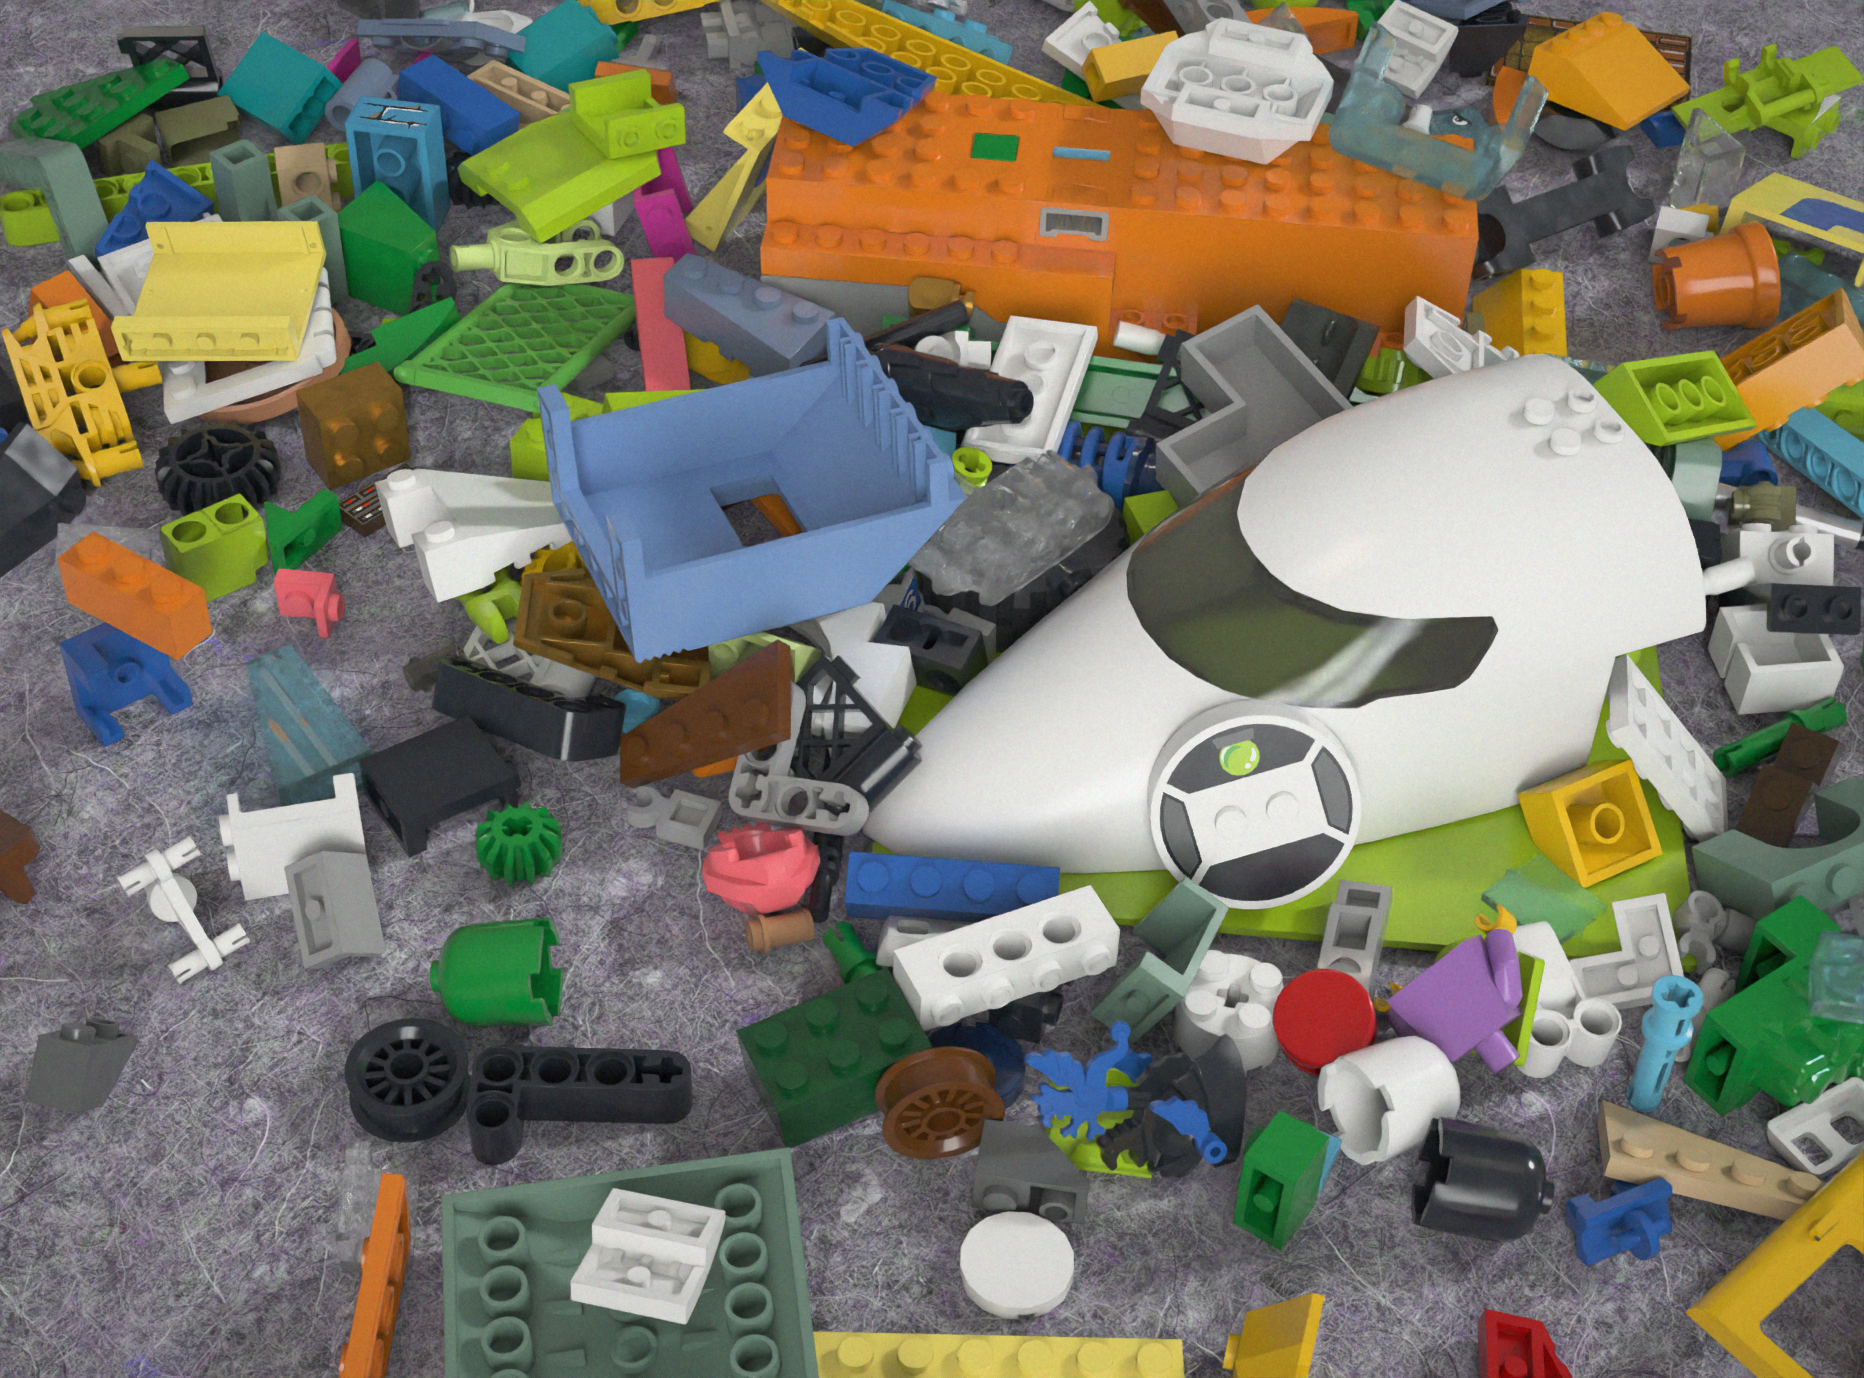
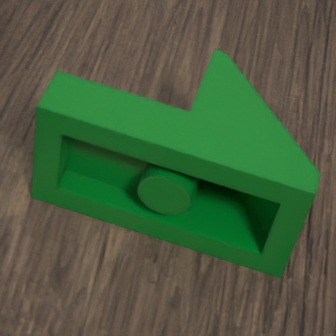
M324 488L310 500L303 503L294 513L268 501L264 502L268 541L275 576L278 568L290 570L298 568L343 530L338 495Z

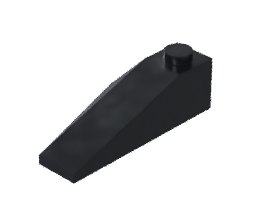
M21 422L15 426L0 445V578L62 534L76 515L83 511L86 504V492L82 488L78 468L32 427Z

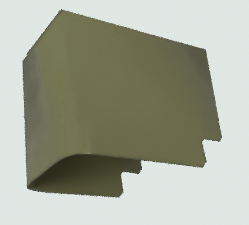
M229 95L155 113L162 147L171 168L211 162L210 152L241 140L238 135L239 121L240 123L242 121Z

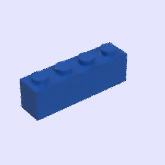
M849 851L845 893L846 915L852 918L886 920L890 915L980 922L1058 896L1060 867Z

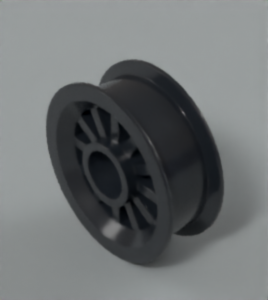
M405 1018L390 1021L375 1027L362 1036L351 1049L345 1064V1081L350 1092V1107L358 1124L375 1137L400 1143L430 1139L456 1124L466 1111L471 1082L468 1072V1053L460 1037L443 1024L421 1018Z

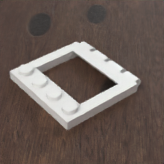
M324 267L322 269L297 361H272L207 384L208 371L205 361H163L164 412L170 423L174 424L322 374L323 368L333 365L337 357L327 270Z

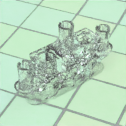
M1047 450L1046 454L1042 453L1037 462L1026 457L981 488L970 483L954 471V479L967 498L931 536L930 542L927 541L907 562V565L929 577L933 581L932 589L936 594L951 596L961 591L968 592L970 590L980 593L979 600L981 604L993 606L1015 591L1017 592L1102 531L1113 515L1114 501L1109 494L1101 493L1096 485L1098 477L1092 465L1079 468L1053 450Z

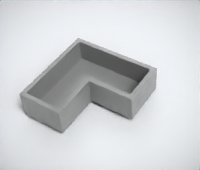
M1257 304L1181 343V380L1207 408L1211 415L1156 443V480L1165 490L1171 493L1175 502L1182 508L1221 483L1258 466L1274 448L1314 424L1353 406Z

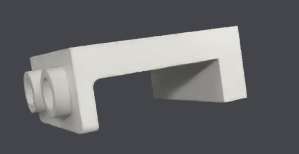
M354 773L333 776L336 796L334 799L243 813L241 812L238 793L227 794L229 814L219 815L223 846L234 845V850L226 851L231 881L241 880L245 901L289 894L284 867L317 852L363 853L367 857Z

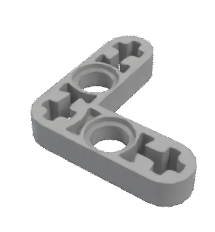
M791 681V739L777 743L774 755L766 761L759 760L758 750L738 756L729 790L728 800L730 807L735 813L754 823L780 827H801L807 831L841 836L852 835L865 825L868 818L869 806L862 794L840 783L788 776L806 706L804 691ZM757 769L760 772L766 773L768 775L767 777H765L758 773L757 777L754 775V771ZM758 791H761L760 800H753L749 804L748 798L750 794L755 795ZM800 791H806L808 804L805 810L796 816H790L788 805L791 798ZM824 802L835 807H844L848 803L850 804V809L848 813H840L837 817L831 812L824 810Z

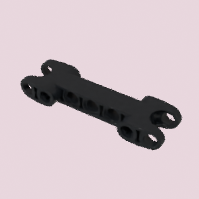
M1614 146L1580 159L1571 164L1577 178L1576 182L1514 204L1506 185L1488 190L1476 196L1479 257L1473 265L1471 275L1473 282L1494 280L1535 263L1536 260L1529 244L1568 229L1594 221L1601 239L1638 224L1655 214L1657 211L1652 199H1642L1636 196L1628 185L1626 169L1628 164L1635 158L1631 146Z

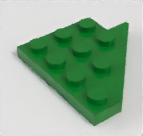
M168 57L158 58L149 63L118 72H110L101 77L70 86H63L56 90L33 96L29 100L34 107L21 112L16 118L17 121L8 128L15 139L30 136L75 143L82 150L190 77L182 64Z

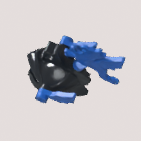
M1118 1020L1111 1024L1109 1030L1110 1037L1116 1041L1115 1044L1109 1049L1093 1056L1087 1062L1084 1071L1082 1064L1078 1060H1073L1069 1051L1057 1053L1048 1047L1042 1053L1032 1052L1024 1055L1023 1060L1028 1065L1046 1074L1057 1086H1068L1070 1088L1058 1090L1045 1082H1041L1038 1084L1041 1092L1031 1094V1100L1038 1103L1037 1108L1040 1114H1042L1040 1120L1044 1127L1052 1128L1053 1124L1050 1122V1118L1054 1115L1059 1120L1063 1119L1064 1115H1071L1070 1123L1060 1128V1134L1064 1138L1068 1135L1076 1138L1078 1128L1083 1122L1087 1121L1086 1138L1091 1141L1095 1134H1100L1096 1139V1144L1101 1149L1100 1158L1111 1171L1117 1168L1119 1154L1129 1149V1158L1137 1167H1143L1148 1161V1170L1151 1173L1160 1171L1161 1176L1165 1178L1176 1175L1178 1178L1186 1177L1195 1170L1202 1157L1214 1168L1235 1162L1240 1155L1244 1131L1246 1083L1239 1051L1235 1042L1227 1034L1220 1036L1211 1048L1197 1058L1192 1059L1183 1051L1176 1055L1165 1054L1162 1059L1155 1062L1148 1052L1137 1054L1130 1048L1128 1049L1127 1038L1130 1036V1027L1125 1021ZM1112 1066L1126 1074L1135 1086L1105 1087L1107 1071ZM1134 1110L1132 1117L1125 1118L1120 1124L1115 1123V1126L1111 1129H1106V1132L1096 1121L1097 1115L1102 1112Z

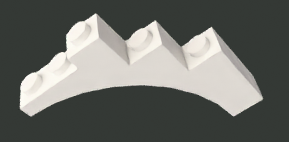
M871 602L849 608L845 611L788 625L807 637L832 661L838 655L841 656L860 677L854 684L855 687L893 729L895 728L917 682L909 647L873 643L886 619L883 603ZM834 680L832 695L828 704H835L836 682ZM846 695V704H854ZM845 712L843 739H858L872 723L862 712ZM825 713L822 719L826 739H832L834 713ZM828 748L831 757L832 748ZM843 748L842 754H843L848 748Z

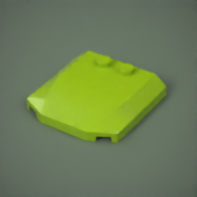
M570 106L548 118L522 128L465 160L457 168L465 185L482 197L489 193L516 215L520 228L540 244L661 175L657 150L612 160L608 159L571 122Z

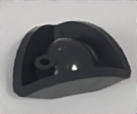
M1553 101L1543 104L1525 119V122L1543 140L1564 149H1589L1616 138L1611 125Z

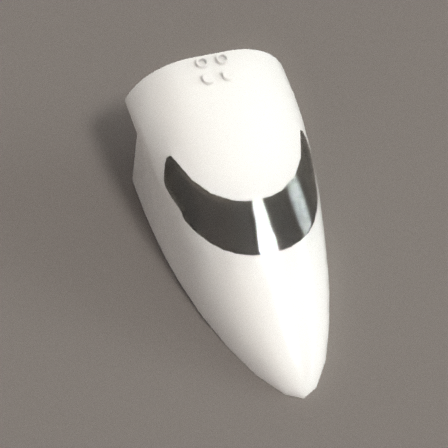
M1528 354L1440 377L1349 408L1314 424L1278 446L1250 460L1170 514L1042 618L989 664L915 736L922 744V747L917 751L922 758V762L868 815L866 823L862 827V834L893 853L903 856L1060 867V873L1086 874L1168 870L1155 846L1147 811V788L1153 766L1166 743L1187 722L1212 708L1244 700H1269L1292 705L1316 717L1334 733L1348 755L1361 793V823L1354 845L1428 829L1520 804L1518 793L1587 765L1616 656L1704 631L1706 624V599L1702 568L1696 542L1685 510L1670 479L1644 442L1578 371L1562 360L1546 354Z

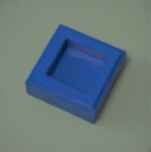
M1672 112L1653 114L1641 121L1640 125L1642 131L1657 148L1683 144L1686 130ZM1688 132L1686 133L1684 144L1692 143V137Z

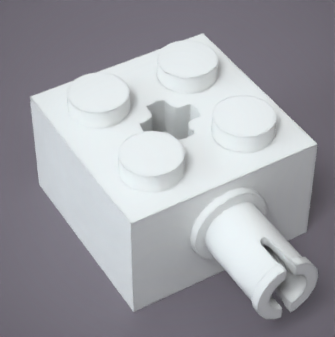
M1749 523L1743 524L1742 528L1729 529L1728 536L1720 539L1722 549L1720 564L1749 556L1757 581L1746 586L1769 583L1833 586L1834 534H1820L1816 525H1791L1789 530L1771 532V524Z

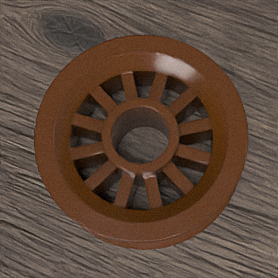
M937 1047L916 1052L893 1064L881 1076L875 1089L877 1106L885 1115L882 1132L889 1147L901 1155L925 1160L957 1156L979 1147L985 1119L1003 1121L1005 1116L1003 1101L999 1094L994 1091L996 1072L990 1060L981 1053L967 1048Z

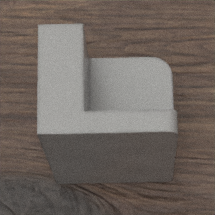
M320 851L284 867L304 969H321L349 956L377 957L386 952L368 860L365 854Z

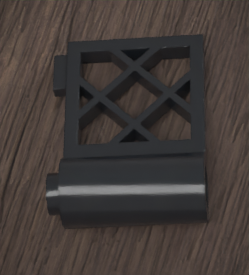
M205 26L123 27V33H117L116 40L121 54H129L133 67L149 63L158 58L168 57L182 64L190 77L146 108L181 107L220 97L217 93L224 85L221 68L216 66ZM137 41H150L156 45L150 48ZM179 41H198V43L189 47ZM169 50L180 56L173 59L163 53ZM193 61L204 67H190L186 64Z
M1181 329L1177 330L1175 337L1166 334L1156 361L1163 363L1162 369L1140 420L1134 417L1131 418L1125 432L1127 436L1139 437L1146 435L1154 438L1156 443L1196 423V421L1183 416L1194 413L1197 422L1203 419L1199 410L1205 408V406L1201 402H1195L1190 389L1181 380V368L1176 359L1181 343L1196 335ZM1172 368H1174L1177 378L1167 381ZM1181 384L1190 404L1189 407L1173 413L1157 406L1163 391Z
M823 655L795 683L804 691L806 706L800 726L799 740L796 741L795 748H799L798 757L793 753L790 768L799 778L840 783L851 787L862 794L867 800L869 815L922 762V758L917 752L922 747V744L903 725H900L896 730L889 725L855 687L854 684L860 677L841 656L838 655L832 661L829 657ZM828 674L836 682L835 704H813L814 686ZM846 695L854 704H846ZM845 712H862L872 723L858 739H843ZM812 713H834L832 739L810 740ZM777 744L771 745L776 751ZM810 748H832L830 767L817 779L808 769ZM843 748H848V749L842 754ZM824 802V810L831 812L837 817L840 813H848L850 809V804L848 803L844 807H835Z

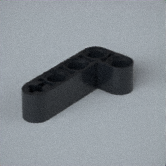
M454 657L440 659L432 702L433 710L454 719L469 715L479 729L487 730L489 733L546 756L573 762L617 755L627 707L620 701L606 697L585 696L568 698L483 664Z
M505 1045L490 1047L483 1050L476 1057L473 1064L466 1107L471 1151L476 1159L491 1165L503 1164L513 1159L521 1147L525 1120L642 1124L677 1123L686 1118L693 1106L691 1066L684 1055L670 1050Z

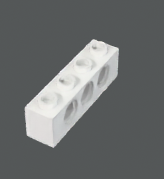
M1088 885L894 950L893 979L923 1031L938 1026H949L961 1018L988 1009L1001 1008L1011 1001L1037 992H1048L1060 984L1086 975H1097L1110 967L1116 966L1120 929L1092 886Z

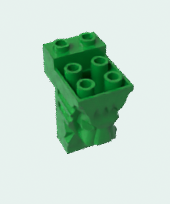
M1802 895L1757 921L1735 982L1736 995L1706 1013L1683 1082L1722 1117L1736 1108L1741 1109L1760 1090H1763L1784 1106L1794 1107L1801 1101L1812 1104L1832 1082L1840 1085L1850 1076L1864 1081V968L1852 956L1846 954L1836 945L1841 927Z

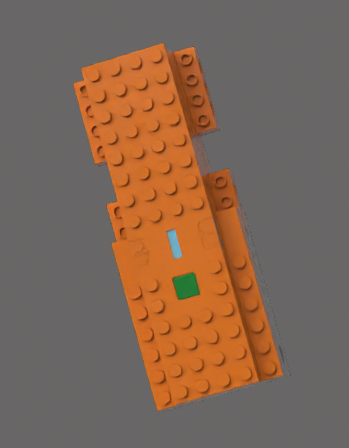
M931 91L917 107L888 130L867 142L853 147L782 115L766 177L767 223L760 247L761 282L836 312V318L844 317L855 333L859 332L862 338L881 331L883 314L912 318L908 311V289L917 277L953 280L955 283L961 284L960 295L966 296V291L975 292L973 316L970 322L964 325L976 330L974 339L1001 342L1010 315L1097 326L1098 339L1092 353L1093 356L1163 365V363L1156 361L1157 355H1146L1113 346L1114 334L1119 320L1155 329L1162 334L1174 337L1178 329L1197 336L1258 304L1280 327L1291 302L1295 298H1299L1334 312L1380 326V331L1369 356L1378 358L1379 348L1404 351L1405 308L1416 296L1459 318L1461 323L1457 327L1461 329L1479 239L1474 139L1464 138L1457 134L1440 136L1420 134L1411 130L1392 132L1380 131L1371 127H1359L1356 129L1333 127L1330 124L1318 123L1310 141H1298L1265 165L1173 144L1151 109L1130 110L1070 104L1059 105L1058 103L1034 102L1027 98L1010 100L990 98L982 94L963 96L951 95L942 91Z

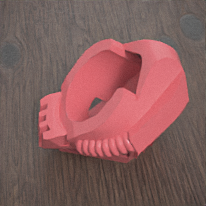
M748 823L744 824L741 829H738L737 826L732 827L730 833L726 831L718 832L717 836L720 844L714 845L708 850V854L702 864V876L707 891L719 895L727 905H731L733 908H737L751 917L758 913L767 914L793 907L797 904L805 889L812 884L820 864L818 845H815L806 838L801 827H787L772 831L769 825L756 823V826H751Z

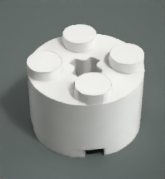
M1208 950L1185 997L1176 1005L1173 1023V1040L1176 1047L1178 1048L1179 1045L1188 1057L1194 1059L1211 1048L1220 1036L1227 1034L1235 1042L1239 1051L1245 1077L1248 1070L1261 1065L1262 1069L1270 1065L1279 1049V1043L1273 1028V1009L1279 993L1284 988L1280 970L1275 965L1261 963L1250 957L1224 954L1218 950Z

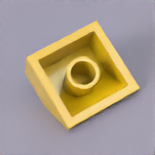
M1631 758L1595 761L1517 794L1533 843L1576 889L1589 887L1663 854Z

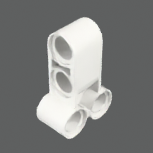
M1546 921L1517 926L1513 934L1516 949L1523 950L1545 960L1526 1062L1523 1067L1517 1066V1068L1527 1076L1546 1078L1555 1073L1564 1056L1573 1063L1583 1067H1595L1602 1064L1607 1058L1621 1029L1622 1019L1619 1011L1606 1000L1586 998L1550 924Z

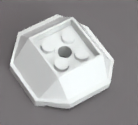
M1221 17L1207 24L1205 30L1187 34L1165 46L1142 87L1140 104L1153 111L1173 144L1267 165L1298 141L1311 140L1332 96L1334 80L1323 63L1312 53L1313 47L1305 35Z

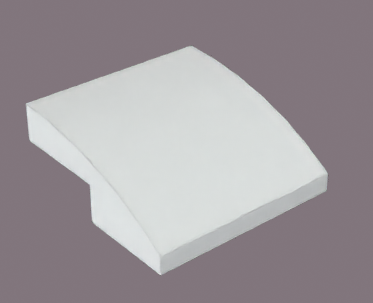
M1395 0L1374 25L1376 36L1354 63L1356 71L1417 100L1446 58L1458 34V27L1405 2Z
M613 1188L592 1223V1245L570 1281L571 1300L686 1325L712 1265L725 1223V1211Z

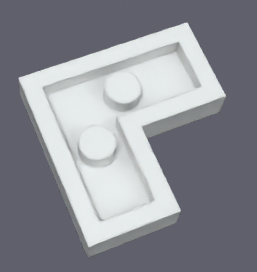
M1665 893L1612 902L1622 951L1569 960L1586 998L1606 1000L1614 1005L1617 1010L1653 1004L1651 1000L1652 989L1659 978L1668 975L1684 977Z

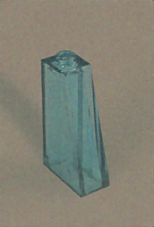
M289 644L246 662L252 699L277 806L283 807L336 798L333 776L354 773L356 791L364 790L359 760L372 755L371 749L292 645Z

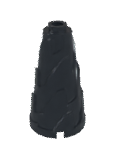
M878 343L875 346L879 347V351H868L871 356L876 355L878 357L882 371L888 379H894L900 396L906 403L910 402L913 405L917 419L922 425L945 431H955L974 427H988L996 424H1020L1033 410V394L1021 380L1003 377L999 373L977 369L973 366L958 364L947 357L914 351L910 347L898 343Z

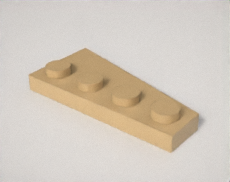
M1602 1100L1596 1118L1603 1173L1606 1177L1643 1185L1662 1177L1672 1185V1193L1784 1221L1827 1183L1809 1173L1792 1170Z

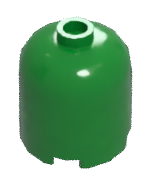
M551 917L473 923L459 927L450 933L442 946L439 960H433L431 963L430 984L434 993L440 992L443 1005L452 1018L463 1025L552 1026V1016H559L563 992V969L552 968L550 946H560L559 934Z

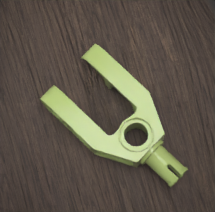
M589 216L553 236L548 244L536 242L535 239L520 228L518 221L514 220L488 229L485 244L452 245L449 252L451 268L455 273L488 269L502 282L541 286L606 281L619 275L624 266V255L613 242L602 239L599 227ZM581 226L590 227L591 232L587 240L580 239L577 242H572L573 233L577 228ZM605 250L612 251V260L607 266L603 268L594 267V260L597 254ZM558 258H574L573 264L566 271L559 272L555 270L554 266Z

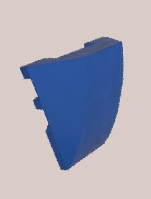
M871 48L826 49L824 57H817L804 50H792L791 58H781L770 50L758 51L757 56L759 65L783 116L852 147L877 137L907 116L929 94L935 86L937 79L936 76Z

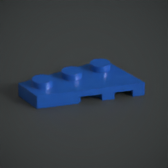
M151 159L145 168V176L139 185L135 184L130 191L129 201L122 212L116 213L94 248L95 259L98 261L100 256L149 239L145 227L147 222H196L203 219L202 214L209 212L210 215H213L214 202Z

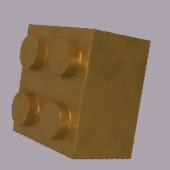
M379 362L295 391L306 461L329 490L411 460L403 392Z

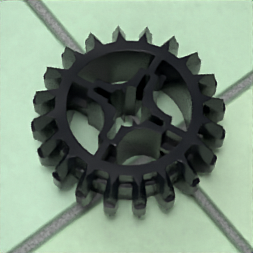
M218 420L209 426L198 423L197 429L192 431L182 429L181 437L168 438V445L159 449V457L155 461V475L159 493L162 494L163 500L169 504L170 509L173 511L180 510L183 517L239 493L256 510V504H264L265 501L269 502V495L277 492V484L280 480L279 474L281 473L277 449L274 447L273 441L267 439L265 431H255L252 424L239 427L235 420L227 425L220 424ZM241 505L242 512L246 511V509Z

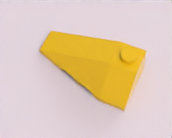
M1310 1293L1248 1311L1242 1335L1229 1334L1222 1368L1232 1370V1378H1308L1325 1296Z

